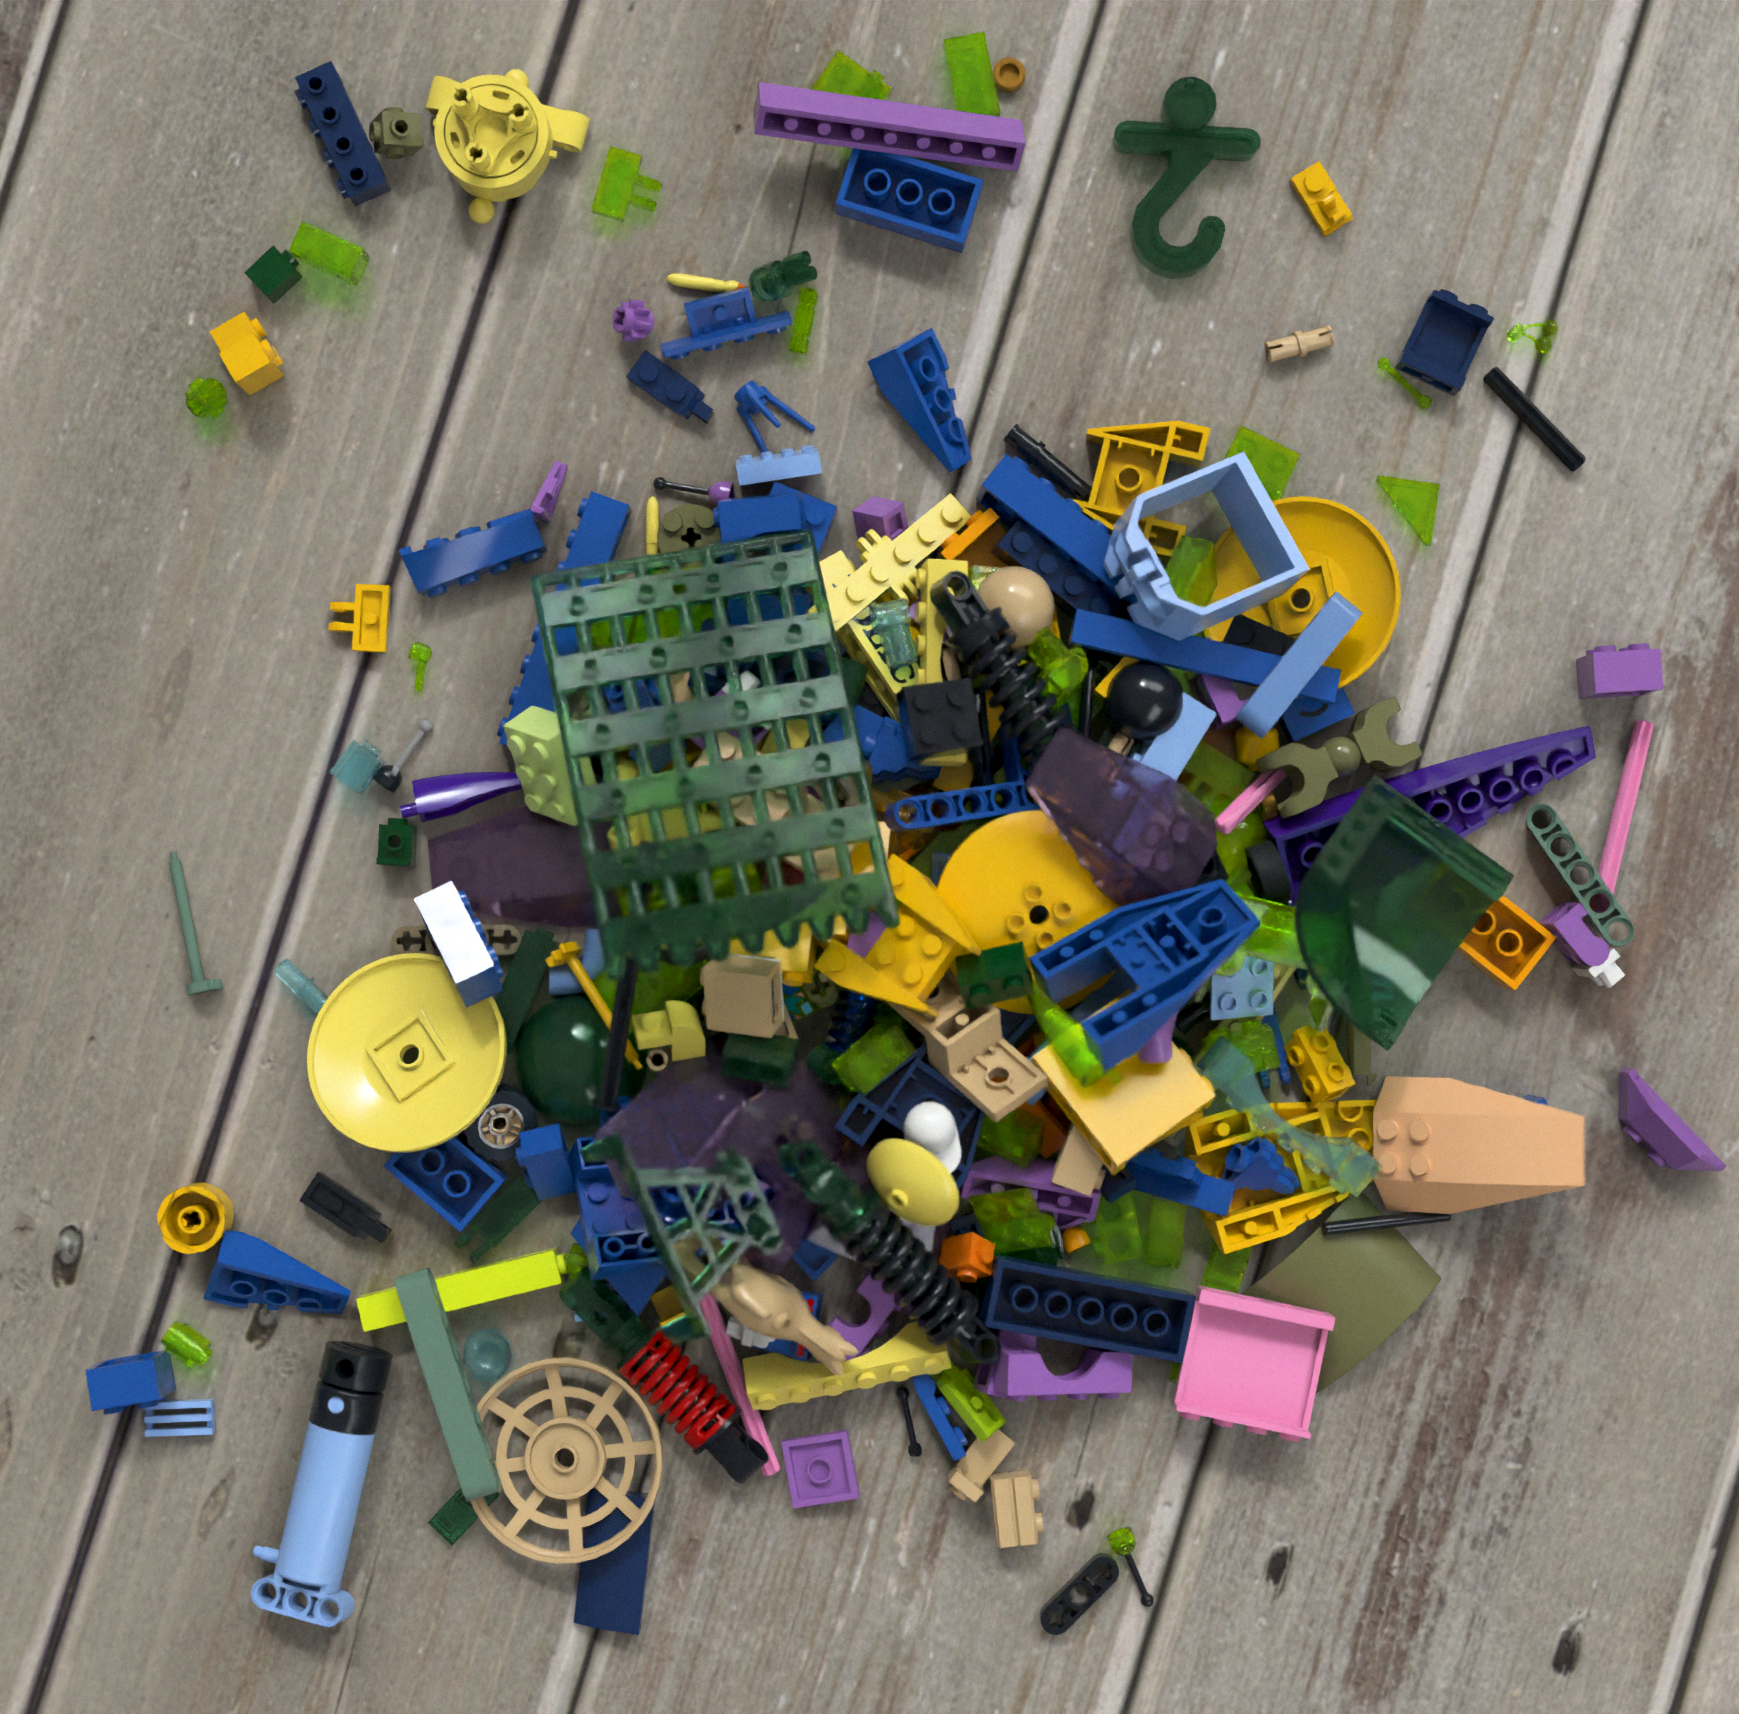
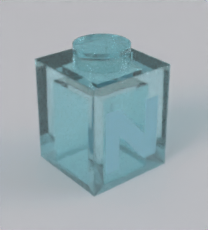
M353 740L329 773L356 793L363 794L372 782L374 774L386 762L378 757L382 751L367 740L363 744Z

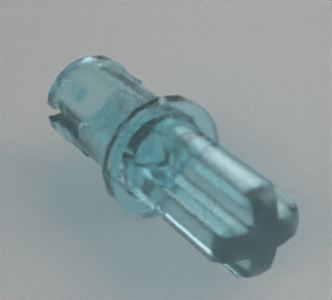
M284 959L276 966L274 973L295 993L293 996L295 999L299 997L318 1015L328 997L313 983L315 980L313 977L309 979L289 959Z

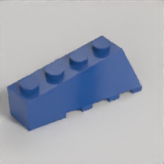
M530 509L489 521L486 524L488 529L481 531L479 526L469 527L455 534L456 539L449 541L448 538L440 539V537L426 541V545L423 546L422 550L412 552L411 546L399 549V552L418 593L422 596L428 595L429 598H435L447 593V587L459 583L460 587L468 586L478 582V576L491 572L492 575H498L510 570V564L522 560L523 564H528L541 559V553L548 551L537 519Z

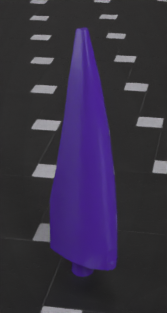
M471 772L427 777L412 781L415 802L401 805L400 810L403 819L419 815L423 823L456 815L476 804L523 788L521 781L514 772Z

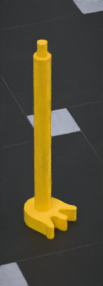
M576 941L561 943L559 945L560 949L552 951L550 953L552 956L546 958L545 962L550 969L568 964L610 1031L612 1012L577 958L582 952L580 946ZM627 1039L625 1057L629 1063H633L636 1070H640L643 1067L638 1060L640 1057L629 1039Z

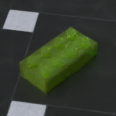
M985 32L944 39L943 48L956 111L1000 117V107Z

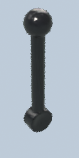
M900 1387L897 1390V1397L902 1402L910 1445L908 1452L911 1457H917L921 1455L922 1447L916 1441L908 1403L910 1392L906 1387Z

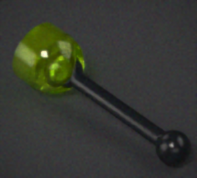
M1131 1527L1119 1528L1111 1532L1106 1539L1112 1551L1120 1556H1125L1141 1593V1604L1144 1607H1150L1154 1603V1598L1147 1592L1131 1555L1136 1546L1135 1536Z

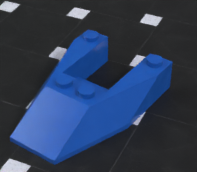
M1223 879L1116 908L1029 957L1036 984L1053 1005L1118 968L1137 989L1134 993L1081 1022L1088 1050L1106 1071L1136 1054L1254 933L1261 923Z

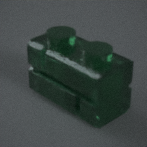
M729 1033L728 1040L723 1049L721 1074L723 1076L789 1088L797 1065L799 1040L784 1035H773L771 1038Z

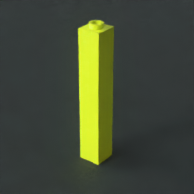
M555 1247L437 1276L434 1279L445 1312L561 1284L565 1280L564 1274L568 1273V1265L565 1255H559L558 1248ZM396 1287L364 1294L356 1299L364 1332L407 1322Z

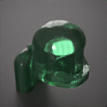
M802 251L784 257L783 261L775 260L756 267L748 278V286L752 296L763 303L774 302L791 295L793 285L798 286L815 280L817 278V271L814 266L809 265L811 263L810 254L807 251Z

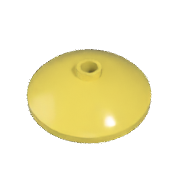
M902 1139L881 1141L869 1153L867 1173L871 1186L876 1195L881 1197L893 1213L911 1223L925 1226L944 1224L955 1214L959 1206V1192L956 1183L947 1168L932 1153L915 1143Z

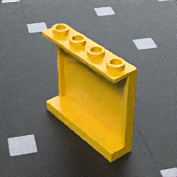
M1128 989L1093 1015L1132 994V990ZM1081 1023L1032 1056L1031 1063L1048 1076V1086L1045 1089L1112 1175L1123 1169L1127 1161L1202 1107L1208 1108L1216 1096L1213 1093L1214 1088L1211 1082L1204 1075L1200 1076L1192 1067V1060L1187 1052L1182 1048L1178 1049L1173 1042L1172 1058L1168 1062L1144 1063L1137 1058L1136 1053L1105 1071L1088 1050Z

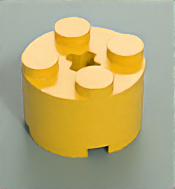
M193 1183L181 1187L170 1193L163 1200L158 1210L157 1222L163 1235L162 1238L169 1247L184 1254L200 1253L220 1244L226 1230L232 1229L234 1204L220 1188L212 1184ZM197 1211L199 1213L198 1218L201 1219V1223L195 1225V1218L191 1216V1213Z

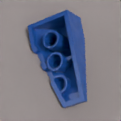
M226 1230L220 1242L203 1299L236 1308H248L249 1303L267 1304L268 1310H279L280 1306L288 1305L296 1306L301 1312L342 1315L351 1291L260 1238L240 1231Z

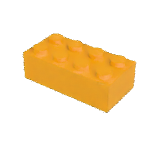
M1451 853L1440 856L1401 906L1505 990H1516L1557 938Z

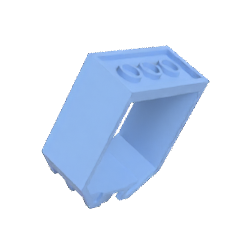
M1244 452L1138 495L1114 524L1103 566L1110 579L1124 574L1119 584L1114 587L1119 597L1123 598L1135 594L1139 602L1127 608L1135 624L1179 641L1284 595L1309 570L1307 563ZM1212 490L1260 576L1262 583L1202 608L1177 597L1169 583L1168 575L1148 539L1146 540L1137 522Z

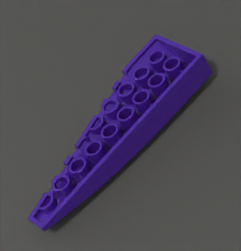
M1584 726L1455 758L1324 800L1319 805L1286 819L1278 816L1277 818L1262 822L1266 839L1272 841L1276 846L1284 864L1291 888L1290 900L1293 908L1296 905L1315 918L1337 910V894L1339 889H1374L1379 885L1384 887L1395 880L1394 876L1408 867L1414 869L1423 863V859L1435 851L1442 852L1486 825V820L1497 813L1501 815L1514 808L1513 803L1527 795L1530 797L1542 791L1541 787L1555 778L1560 780L1596 758L1591 728Z

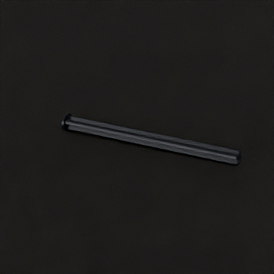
M643 840L639 844L599 1100H595L593 1104L595 1108L608 1112H616L621 1109V1105L617 1101L658 854V843Z

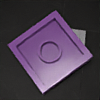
M849 1429L788 1438L781 1441L793 1509L858 1499L861 1496Z

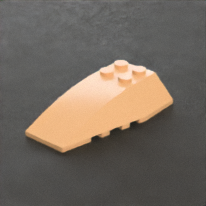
M1386 1076L1373 1110V1179L1387 1211L1453 1214L1585 1186V1116L1545 1104L1527 1101L1514 1095L1496 1092L1486 1087L1468 1084L1454 1078Z

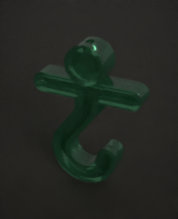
M1192 76L1180 78L1173 82L1166 91L1160 108L1162 123L1123 121L1116 127L1112 138L1113 146L1119 153L1164 156L1167 159L1168 169L1134 211L1130 226L1132 249L1140 263L1154 274L1171 279L1191 277L1209 265L1221 247L1225 233V224L1219 217L1207 216L1200 222L1194 240L1185 246L1177 247L1163 240L1159 232V222L1193 184L1211 160L1249 161L1256 155L1261 144L1259 134L1253 129L1209 126L1217 106L1216 95L1208 83Z

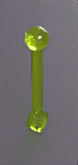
M1381 357L1378 360L1377 365L1379 369L1386 370L1418 400L1417 404L1420 409L1425 410L1431 406V398L1426 395L1422 396L1390 365V360L1387 357Z

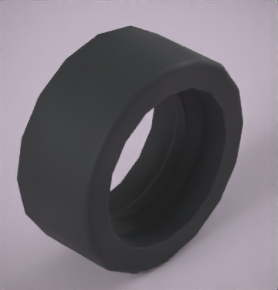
M1267 840L1246 847L1244 849V859L1247 872L1262 906L1269 908L1289 901L1291 899V888L1280 854L1273 842Z

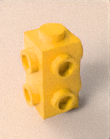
M1325 1024L1315 1028L1306 1025L1292 1033L1294 1038L1284 1046V1049L1287 1053L1288 1061L1294 1066L1302 1082L1304 1092L1309 1096L1314 1106L1341 1097L1356 1084L1352 1078L1350 1068L1342 1059L1336 1042L1329 1034Z

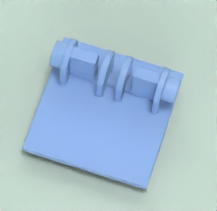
M1273 948L1235 951L1210 977V1020L1273 1015Z

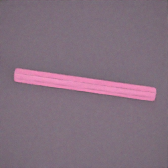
M1645 720L1634 722L1598 874L1612 894H1614L1654 728L1653 723ZM1601 894L1592 896L1590 908L1596 913L1605 912L1609 907L1607 898Z
M699 1286L693 1290V1294L736 1406L742 1409L740 1416L746 1432L758 1441L768 1454L769 1460L761 1467V1471L764 1476H770L780 1470V1465L758 1410L753 1411L746 1390L745 1375L732 1340L726 1334L727 1327L717 1301L704 1287Z

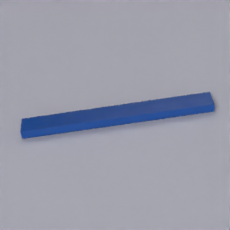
M1082 609L1075 611L1069 644L1257 688L1282 658L1279 655L1193 635L1179 641L1135 624L1133 621ZM1321 665L1296 697L1330 705L1334 704L1341 670Z

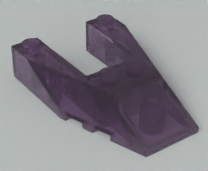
M822 1048L817 1049L789 1068L790 1072L776 1082L770 1081L761 1087L763 1090L749 1100L744 1099L739 1102L676 1180L695 1203L719 1211L754 1168L776 1194L735 1247L753 1267L774 1275H778L800 1246L845 1138L834 1130V1126L852 1099L856 1097L847 1092L845 1080L848 1077Z

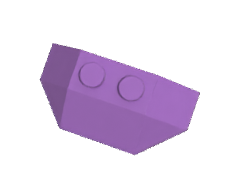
M1623 1067L1619 1071L1618 1119L1625 1125L1622 1130L1634 1143L1638 1144L1641 1142L1649 1150L1646 1156L1657 1167L1661 1168L1664 1166L1673 1170L1723 1171L1727 1167L1633 1068Z
M1000 1152L971 1164L969 1175L963 1184L961 1197L969 1201L991 1221L1057 1232L1077 1226L1083 1222L1095 1221L1101 1190L1093 1188L1091 1196L1051 1182V1175L1056 1161Z

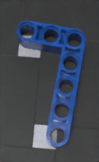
M1015 719L1007 724L1000 725L999 738L1007 783L899 800L891 803L884 812L886 826L894 832H906L1001 817L1010 813L1036 810L1044 807L1051 797L1045 760L1028 768V770L1024 769L1020 764L1021 754L1019 746L1034 733L1025 734L1013 740L1008 736V732L1014 727V723L1017 720ZM1035 749L1032 752L1025 754L1024 756H1027L1031 753H1033L1035 756L1040 752V750ZM1027 788L1034 792V803L1029 802L1026 797ZM996 792L1003 797L1004 805L1002 809L994 801ZM964 797L968 798L972 803L971 813L966 812L963 808ZM932 802L937 803L940 807L941 815L939 819L931 813ZM900 807L908 811L909 820L907 824L902 822L898 816Z

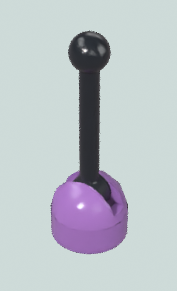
M657 477L653 482L657 490L669 488L708 495L712 504L717 507L718 501L731 499L734 495V483L726 481L717 482L710 489L667 482L663 477Z

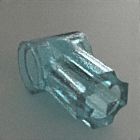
M901 598L870 605L871 624L876 635L879 634L888 669H899L916 663L918 658L909 629L911 626V616L906 600Z

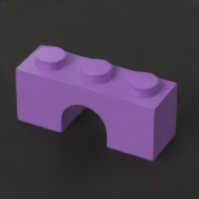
M871 1268L856 1287V1291L870 1303L871 1311L868 1317L861 1322L851 1323L836 1313L828 1326L838 1331L847 1342L857 1349L858 1353L855 1356L845 1355L846 1360L867 1354L870 1349L866 1345L871 1338L875 1336L879 1339L890 1324L886 1318L891 1311L895 1309L899 1312L902 1308L894 1303L893 1298L896 1292L892 1294L884 1293L881 1286L883 1280L873 1281L870 1278Z

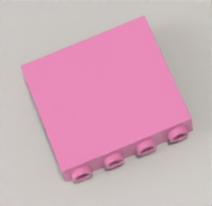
M1197 1285L1184 1359L1180 1365L1172 1403L1176 1411H1180L1179 1416L1197 1421L1200 1420V1416L1214 1418V1424L1232 1428L1234 1423L1247 1425V1431L1266 1435L1267 1430L1280 1432V1438L1300 1442V1437L1310 1439L1311 1433L1308 1431L1328 1331H1333L1335 1317L1323 1311Z

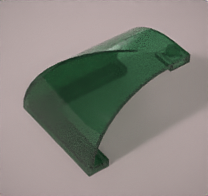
M1373 775L1305 874L1299 888L1295 909V928L1303 961L1313 981L1328 1002L1354 1027L1388 1051L1395 1044L1407 1020L1445 964L1494 901L1497 902L1502 897L1514 875L1379 777Z

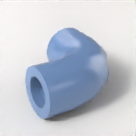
M585 929L584 950L578 959L595 986L603 982L614 966L618 949V929ZM567 963L550 969V996H568L585 993Z

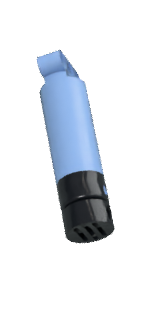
M328 1341L326 1343L318 1376L321 1380L317 1382L280 1548L277 1550L266 1546H256L253 1550L254 1556L276 1564L274 1574L258 1580L251 1589V1598L257 1607L324 1627L337 1625L353 1614L355 1610L354 1599L349 1592L341 1589V1584L383 1403L384 1393L382 1391L386 1389L393 1359L391 1353L360 1343L347 1341ZM269 1583L272 1584L276 1590L275 1598L272 1597L268 1592ZM300 1592L307 1598L306 1607L300 1603ZM331 1601L335 1602L338 1606V1616L333 1614L330 1609Z

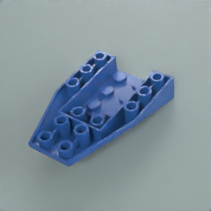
M602 1136L576 1138L569 1153L591 1281L662 1266L659 1264L661 1253L671 1242L680 1236L684 1223L668 1225L658 1217L652 1195H650L647 1188L646 1168L648 1165L677 1161L683 1162L692 1190L691 1198L687 1202L688 1218L699 1211L705 1213L711 1220L716 1235L723 1246L791 1214L779 1152L775 1149L718 1137L609 1148ZM701 1248L695 1253L697 1258L707 1254Z

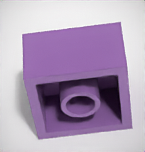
M1649 643L1628 645L1627 648H1620L1619 651H1616L1615 645L1594 647V650H1587L1586 656L1576 659L1579 699L1639 696L1664 689L1661 648L1649 649Z

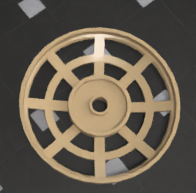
M572 1357L547 1358L528 1363L510 1372L495 1383L483 1396L477 1406L481 1422H483L488 1410L506 1420L498 1438L495 1464L501 1486L513 1506L518 1509V1512L505 1527L491 1511L484 1497L472 1500L471 1504L485 1527L501 1543L515 1552L537 1561L554 1564L579 1563L595 1559L614 1550L629 1539L645 1521L654 1506L661 1487L664 1467L663 1444L657 1422L650 1407L625 1378L611 1369L589 1360ZM559 1367L586 1369L608 1378L612 1383L602 1397L583 1388L563 1387ZM545 1369L549 1389L531 1395L515 1409L498 1398L506 1388L518 1379L535 1371ZM623 1390L641 1410L650 1429L652 1440L633 1441L626 1421L613 1406ZM565 1397L581 1398L596 1406L586 1420L568 1416ZM551 1399L554 1413L553 1419L539 1427L524 1416L536 1404ZM606 1414L611 1417L617 1426L623 1443L605 1445L600 1433L596 1430ZM514 1427L529 1436L530 1439L526 1446L525 1456L507 1458L509 1440ZM560 1449H569L573 1453L574 1463L572 1466L564 1467L558 1462L557 1454ZM654 1454L652 1483L646 1500L639 1509L625 1496L634 1476L635 1455ZM625 1457L624 1474L617 1489L603 1477L608 1458ZM527 1471L531 1482L536 1488L526 1501L516 1490L509 1472ZM592 1488L597 1489L609 1500L597 1511L581 1517L579 1497L589 1492ZM546 1496L566 1500L567 1518L552 1517L536 1509ZM616 1507L631 1520L623 1530L611 1539L584 1549L583 1527L602 1520L613 1512ZM529 1519L548 1528L568 1530L570 1551L541 1548L524 1541L516 1535Z

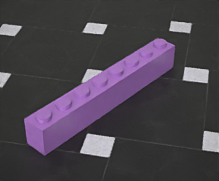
M759 82L753 110L754 134L1011 171H1018L1025 147L1022 120Z

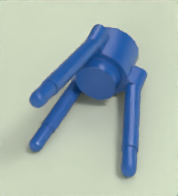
M754 380L747 382L734 395V399L740 404L736 410L744 418L761 452H767L768 449L750 413L753 416L762 413L776 428H779L781 423L767 408L769 402L809 431H815V427L772 395L764 385L759 387Z

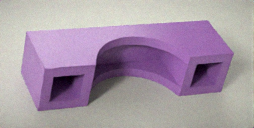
M1087 1347L1083 1359L1073 1370L1065 1374L1053 1375L1044 1365L1040 1353L1028 1349H1002L1001 1355L994 1366V1391L1006 1395V1400L1026 1401V1395H1037V1399L1057 1400V1395L1068 1394L1070 1399L1083 1400L1088 1399V1394L1098 1393L1100 1398L1116 1399L1119 1398V1393H1131L1133 1354L1098 1347Z

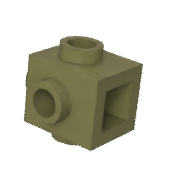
M398 107L383 109L369 125V139L371 142H374V153L386 154V158L402 159L406 155L413 156L423 147L421 114L403 112V109Z

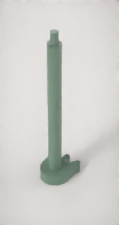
M177 852L170 853L171 863L169 865L193 982L185 985L187 995H198L224 989L222 979L204 980L181 861H178Z

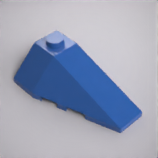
M932 328L867 361L881 392L949 473L972 459L963 421L956 417L952 403L953 400L957 399L955 390L948 387L945 371L949 369L947 358Z

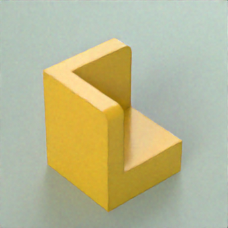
M686 1278L653 1293L651 1296L654 1307L661 1319L659 1324L662 1330L698 1313L700 1310Z

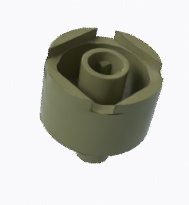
M686 504L678 506L664 515L658 529L657 541L659 550L667 564L675 571L686 576H701L713 570L719 564L717 542L721 541L720 528H715L713 511L701 505ZM695 533L696 537L701 538V540L695 541V547L691 548L684 540L689 539V534Z

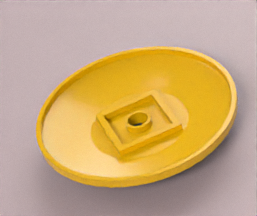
M1307 496L1274 500L1272 503L1307 563L1309 570L1284 595L1241 614L1297 639L1322 606L1337 591L1363 612L1322 664V666L1341 670L1338 689L1343 688L1358 679L1373 666L1385 651L1393 636L1401 607V582L1395 558L1388 544L1376 528L1356 511L1340 503ZM1232 526L1222 534L1208 556L1200 581L1199 607H1207L1262 583ZM1301 590L1308 591L1311 598L1310 603L1304 608H1296L1293 605L1295 593ZM1234 617L1203 630L1205 637L1210 636L1211 640L1222 642Z
M1042 810L1010 813L998 817L975 830L953 852L937 884L938 891L981 951L1023 941L1028 958L1114 909L1136 903L1134 887L1127 867L1117 850L1103 835L1074 817ZM1037 905L1044 906L1047 911L1045 920L1039 924L1032 923L1029 919L1030 910ZM963 947L958 956L973 952ZM956 958L949 967L955 976H957ZM1031 967L1034 994L992 1003V1005L1007 1011L1024 1014L1059 1011L1083 1001L1091 992L1100 989L1114 975L1116 970L1053 1005L1036 984Z

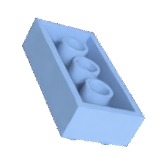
M814 445L802 446L801 450L793 451V448L782 449L781 453L773 454L772 451L762 452L758 457H752V454L739 456V460H736L739 486L822 473L818 447L814 448Z

